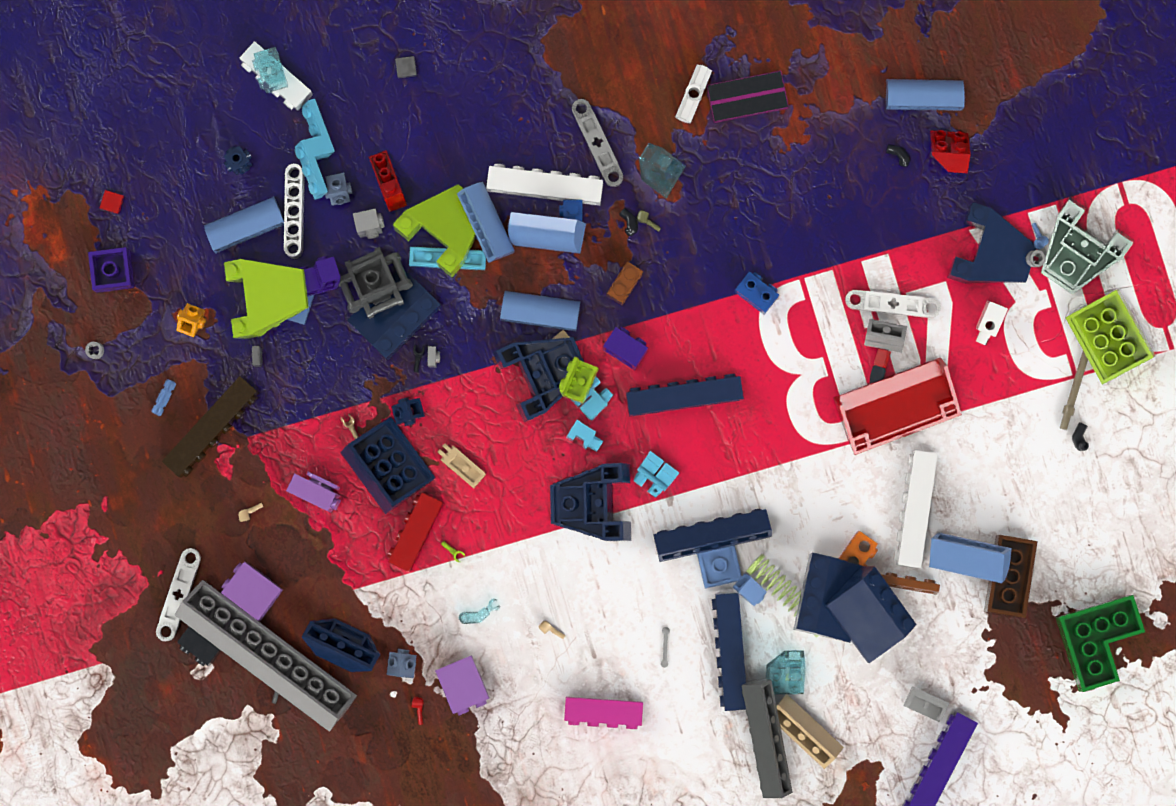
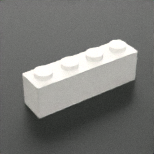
M255 41L240 57L242 61L241 66L249 73L253 71L257 75L255 78L262 85L265 83L271 87L269 91L277 98L280 95L285 100L283 103L289 109L295 108L299 111L313 95L309 88Z

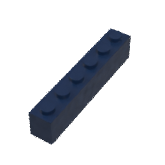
M736 374L724 375L723 379H717L716 376L705 378L703 382H698V379L687 380V384L679 385V382L667 383L668 387L660 388V385L648 386V390H641V387L629 389L630 392L626 393L629 417L742 401L744 397L741 377H736Z
M754 509L750 513H736L728 518L718 517L706 523L704 521L697 522L693 526H679L675 530L670 531L661 530L657 534H653L659 562L770 538L772 537V529L767 510Z
M739 593L716 594L715 599H712V610H716L717 617L713 618L714 630L718 629V637H715V648L719 649L720 657H716L717 668H721V676H718V686L723 691V695L719 696L720 707H724V711L746 710L742 694V685L746 683Z

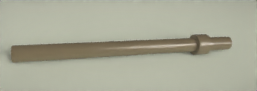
M1084 351L1079 361L1067 405H1064L1062 411L1064 415L1060 429L1067 430L1070 418L1075 412L1074 405L1088 362Z

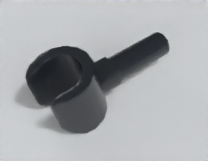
M415 345L413 348L415 355L414 372L418 373L421 357L425 354V348L423 346L422 352L417 353V346Z

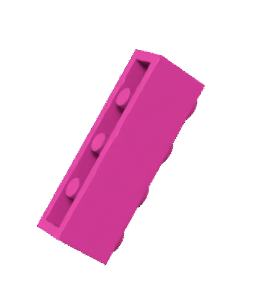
M566 697L564 721H568V725H579L580 722H587V726L599 727V723L607 724L608 728H618L619 724L626 725V729H638V726H642L643 702Z

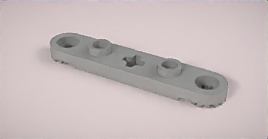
M578 99L572 105V113L606 184L611 187L619 186L623 181V173L589 102L584 99ZM579 104H584L587 110L585 113L579 114L576 111V107ZM595 138L603 141L601 142V147L598 148L597 145H592ZM611 172L618 173L619 179L616 182L608 179V175Z

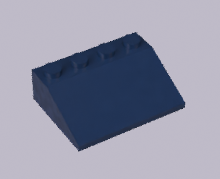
M396 271L392 275L395 283L400 282ZM406 271L405 273L413 286L408 290L399 291L404 304L400 306L395 305L377 313L371 319L368 318L363 307L347 320L387 361L441 308L440 303ZM373 303L369 304L370 308L376 306Z
M391 417L349 443L340 452L385 514L436 479Z
M813 552L809 554L793 630L851 643L850 638L825 604L852 577L861 565Z
M861 566L825 604L867 663H871L903 640L917 625L875 566Z

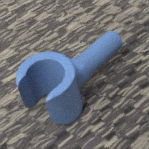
M1033 223L1032 227L1037 237L1034 241V246L1040 250L1048 244L1049 239L1046 236H1042L1037 224Z

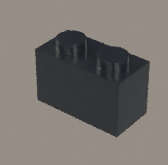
M190 626L177 641L181 645L179 648L186 654L192 653L196 656L194 660L202 666L205 664L207 666L211 665L221 652L219 648Z

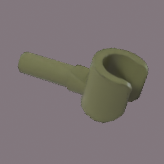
M642 210L639 211L637 215L638 222L647 224L659 232L661 228L651 220H648L649 213Z

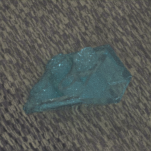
M648 143L639 158L641 180L667 199L685 165L664 148Z
M804 650L783 651L766 665V679L772 680L774 695L804 694L806 668Z

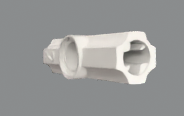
M696 65L675 118L682 122L691 124L712 73V70L708 67ZM691 90H696L699 96L692 98L688 93Z

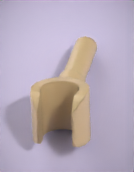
M348 414L350 417L349 422H345L341 417L344 426L349 428L354 439H357L359 436L354 427L355 421L353 417Z
M262 503L252 508L241 510L238 514L240 522L250 520L249 514L262 508Z
M543 621L538 626L544 634L550 630L562 639L565 637L563 633L556 630L547 621Z

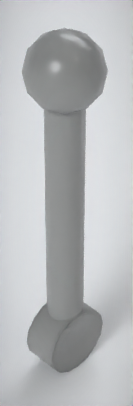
M668 627L662 629L664 643L661 666L664 668L668 666L667 640L670 632Z

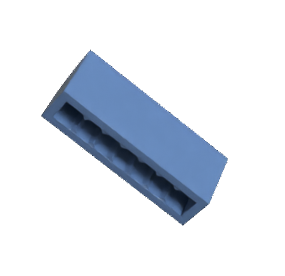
M886 79V109L962 111L964 108L963 80Z
M484 183L473 184L458 192V198L488 263L514 253L515 250Z
M274 196L206 224L204 229L212 250L218 253L283 226L284 218Z
M511 212L508 235L511 243L515 246L580 254L586 223L575 219Z
M505 291L500 320L576 331L581 301Z
M937 533L931 538L929 567L998 583L1004 582L1010 566L1011 548L944 533Z

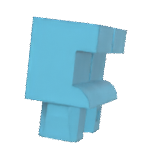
M595 377L586 397L587 401L583 405L570 399L578 408L580 407V410L591 422L608 406L607 403L613 396L607 388L600 394L594 390L601 383L597 377Z
M576 420L566 436L570 441H573L575 437L583 441V448L585 450L589 447L595 452L598 451L603 443L601 439L594 436L596 431Z
M650 451L637 469L638 473L633 481L642 487L647 479L650 480L653 485L647 492L656 498L662 491L665 492L679 475V472L665 463L657 475L654 476L664 461Z

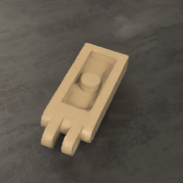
M444 443L443 447L448 452L445 454L440 449L438 450V453L442 456L441 461L472 488H475L485 477L486 473L456 447L452 446L450 448Z

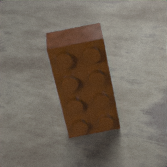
M996 535L994 545L1011 548L1010 566L1003 583L988 582L984 612L1026 618L1038 541Z

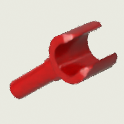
M414 697L412 707L418 708V725H422L424 700Z

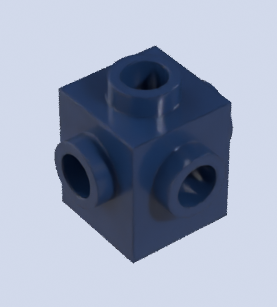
M233 146L224 155L226 159L224 165L229 172L234 171L236 175L244 174L252 166L250 162L252 157L246 148L242 150L240 146ZM240 156L239 161H233L234 159Z
M409 397L398 400L399 404L391 406L396 425L404 424L405 426L416 424L415 420L425 417L420 398L409 400Z

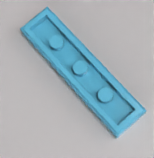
M410 247L409 266L439 268L436 261L446 249ZM469 250L465 264L460 269L485 270L486 256L483 250Z

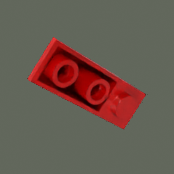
M387 150L369 156L389 212L407 206Z

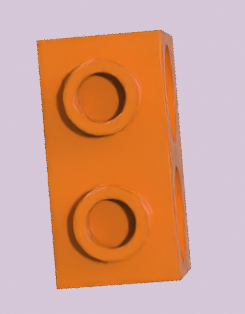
M857 531L838 559L848 561L850 557H855L858 565L867 566L865 562L868 558L872 559L878 551L876 548L878 543L862 532ZM861 541H865L869 545V549L866 552H862L859 549Z

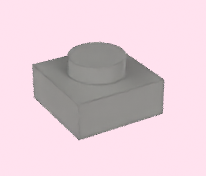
M428 346V367L437 368V363H440V351H437L436 347Z

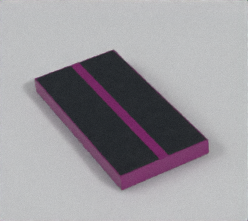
M781 71L706 86L714 123L789 108Z

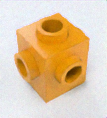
M187 303L183 310L180 309L178 312L176 331L194 337L199 328L203 329L205 325V310Z

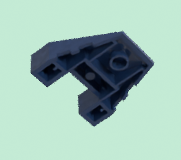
M972 203L969 206L964 224L983 230L973 262L955 257L947 278L965 284L1026 283L1031 269L1026 262V256L1028 252L1036 250L1034 243L992 208Z
M573 337L515 342L493 352L500 370L518 362L532 393V398L516 404L523 422L546 413L563 397L560 393L559 385L561 380L566 377L568 373L567 366L570 361H573L574 357L584 362Z
M602 464L579 475L550 485L551 524L604 541H631V522L613 521L612 484L630 483V464Z

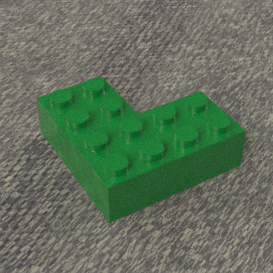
M1127 595L1055 617L1079 692H1086L1120 681L1108 643L1145 632L1134 595Z

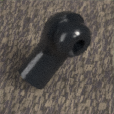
M888 144L886 153L896 155L900 159L899 165L907 167L911 161V156L905 148Z
M624 208L619 215L627 221L625 233L628 236H633L638 231V220L630 211Z
M1081 422L1078 423L1072 435V441L1078 451H1086L1089 448V444L1085 441L1083 435L1088 426Z

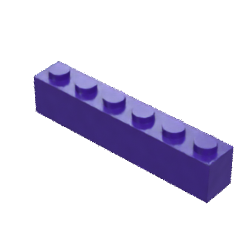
M958 712L948 716L946 720L948 726L945 731L940 732L937 738L939 743L936 749H931L928 755L930 760L927 766L923 765L919 772L921 777L918 783L913 784L910 790L912 795L909 801L905 800L902 806H936L978 725L977 722Z

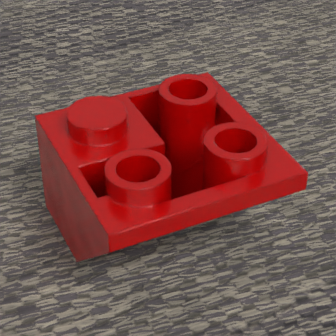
M930 130L932 156L948 172L968 173L971 155L969 134L961 131Z

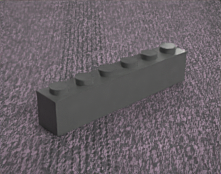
M751 680L742 685V694L757 764L760 789L763 798H784L793 793L772 680Z

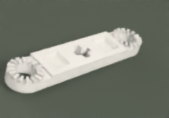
M852 290L845 297L846 305L853 310L934 318L941 311L940 303L933 298ZM855 294L860 297L858 305L851 304V295ZM892 299H895V302L898 303V306H895L894 309H891V305H888V302H891ZM928 303L935 304V313L927 312L926 305Z
M189 548L181 554L156 628V635L162 641H170L176 636L181 620L175 616V613L181 602L190 594L201 561V555L196 549ZM190 552L196 556V560L192 564L186 561V555ZM180 589L183 598L176 600V596L173 594ZM164 626L171 628V635L169 637H164L161 634V629Z

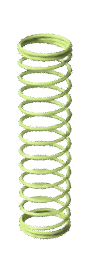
M762 554L746 570V572H748L749 575H752L763 564H765V566L756 576L755 580H757L769 569H771L760 585L766 583L771 577H773L777 573L775 578L766 588V591H768L772 586H774L779 580L782 579L780 584L776 587V589L773 591L771 595H775L780 589H782L786 584H788L785 590L777 599V601H779L787 593L794 589L792 593L789 595V597L786 599V601L783 603V606H785L799 593L801 595V591L792 596L795 590L797 589V586H793L785 593V591L788 589L792 581L789 580L780 587V585L786 578V575H783L775 581V579L780 574L781 570H777L770 577H768L775 568V565H771L763 572V570L769 563V559H767L758 566V564L765 557V555ZM800 595L788 609V612L799 604L798 599Z

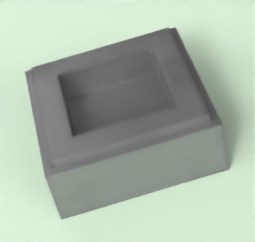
M414 56L395 59L398 78L417 76Z
M252 346V365L254 367H262V348L259 346Z

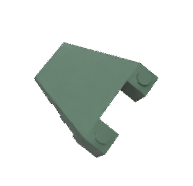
M1069 197L1058 213L1041 273L1071 294H1074L1110 266L1120 261L1134 243V239L1117 229L1108 243L1105 244L1076 224L1085 212L1086 207Z

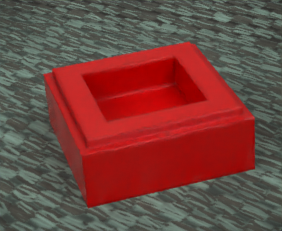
M105 190L100 209L119 214L124 196Z

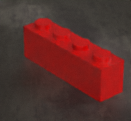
M424 493L415 497L412 504L415 507L412 513L408 512L404 520L406 526L404 530H399L395 539L398 542L395 548L391 547L388 552L389 563L407 572L411 571L444 504L443 502Z

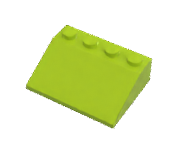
M1119 289L1065 317L1102 385L1155 357L1152 348Z

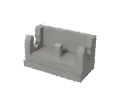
M911 687L903 706L940 722L950 703L918 688Z

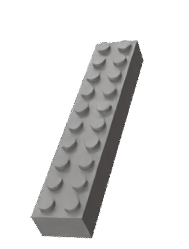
M204 580L181 602L175 613L176 617L329 732L357 697L356 694Z

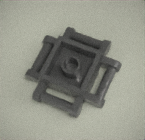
M380 247L374 249V252L356 260L345 262L349 273L340 276L341 279L338 286L341 287L346 298L349 313H356L360 308L364 307L368 318L371 319L377 313L395 305L400 306L404 304L399 291L408 290L413 286L401 264L400 254L396 252L384 257ZM389 264H394L400 282L395 283L388 267ZM351 281L360 298L357 301L354 300L348 283ZM372 303H373L374 305H376V306L370 308V305H369V304H372Z

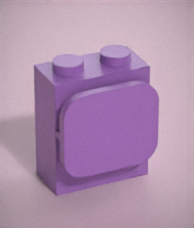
M310 472L306 474L311 477L309 480L294 473L286 490L287 492L332 513L333 510H337L341 502L339 500L340 495L334 493L332 489L339 491V486Z
M239 563L233 571L235 575L232 579L228 578L222 585L223 591L221 593L256 620L261 621L283 589L249 563Z
M472 655L435 670L453 714L458 713V715L469 712L468 707L476 705V708L487 704L486 700L490 697Z

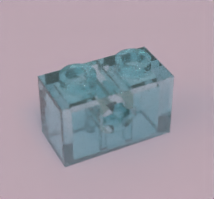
M276 47L253 53L255 59L252 60L255 71H259L260 78H257L260 89L264 88L266 93L289 87ZM270 67L272 70L271 74L268 75L267 68Z

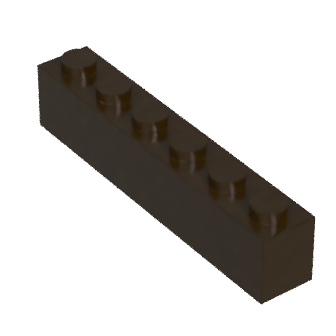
M239 376L162 462L178 477H187L193 470L192 466L205 458V452L208 448L212 449L219 442V436L222 433L226 434L232 428L231 423L235 419L239 420L244 415V409L256 402L259 392Z

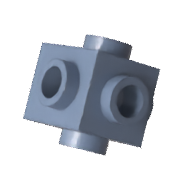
M345 174L325 176L328 191L325 197L326 199L330 198L331 205H341L350 202L349 194H352V187L350 182L347 183Z
M398 649L397 652H389L387 675L414 678L417 655L409 654V650Z

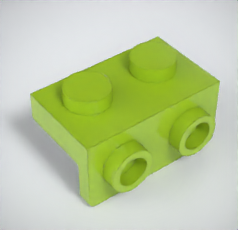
M574 357L573 361H570L567 366L568 373L566 377L561 380L559 385L562 396L584 404L599 370L598 367Z

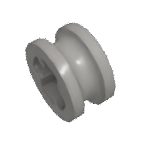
M1040 250L1030 251L1026 256V262L1030 267H1041L1046 260L1045 254ZM1033 256L1038 257L1039 260L1033 261Z
M90 342L85 349L86 355L92 359L101 358L104 354L103 345L98 342ZM92 346L99 347V349L97 350L99 351L98 354L90 353L92 351L90 350Z

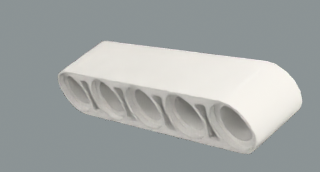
M290 164L285 171L284 251L292 259H297L303 254L305 176L298 164ZM295 169L299 170L300 173L298 177H290L291 171ZM293 188L299 189V194L296 197L290 196V191ZM298 207V214L295 216L290 215V209ZM292 226H298L299 230L296 234L292 235L289 233V229ZM297 245L298 251L294 254L289 253L290 246Z

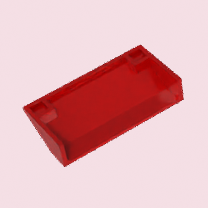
M941 357L833 397L854 455L962 415L948 366Z

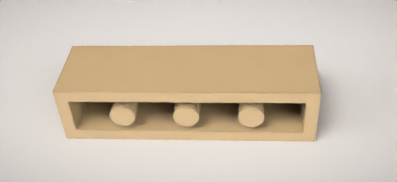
M786 694L776 704L781 729L825 769L837 758L844 747Z

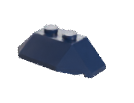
M335 618L310 621L302 635V639L316 656L350 672L372 671L380 656L370 635Z

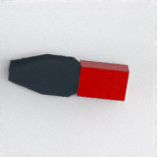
M878 348L870 374V384L884 379L885 368H887L891 354L890 351Z

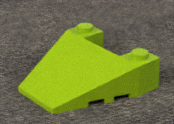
M459 184L405 210L393 224L394 230L408 242L423 227L447 249L436 261L437 266L451 278L465 264L476 236L457 195L463 189Z
M244 259L224 262L226 281L243 282L247 316L231 319L233 338L248 339L262 336L273 327L276 328L281 325L280 323L286 319H290L309 308L304 269Z

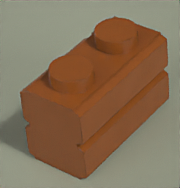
M627 261L606 293V296L623 306L642 277L643 271Z

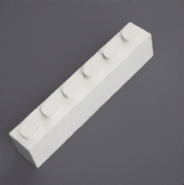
M494 164V166H489L486 189L487 192L559 201L582 200L583 204L600 206L603 180H599L600 177L598 176L582 178L580 174L570 173L569 176L562 175V172L559 171L543 173L541 169L526 171L523 167L513 166V169L505 168V165Z
M914 450L912 454H909L908 465H910V473H906L905 484L908 486L907 492H903L902 503L905 504L904 511L900 512L899 517L902 527L901 530H898L896 537L899 547L894 552L896 565L921 568L938 457L937 453Z

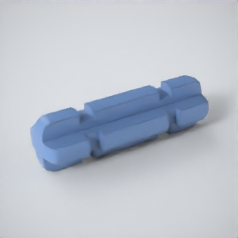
M169 379L165 381L163 385L165 387L161 389L156 405L151 410L152 413L158 416L162 415L163 407H166L172 394L171 390H174L176 383Z

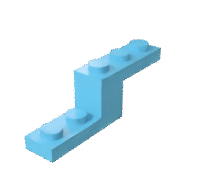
M311 99L302 106V114L307 119L309 132L313 138L301 140L295 146V153L297 158L300 159L303 175L309 183L310 193L313 194L314 199H319L328 191L316 160L328 158L335 151L316 100Z

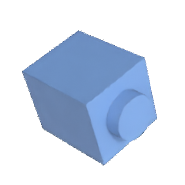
M746 573L732 587L753 606L759 604L767 593Z

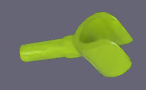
M445 541L441 543L453 555L456 562H460L456 559L458 553L465 557L461 550H455Z

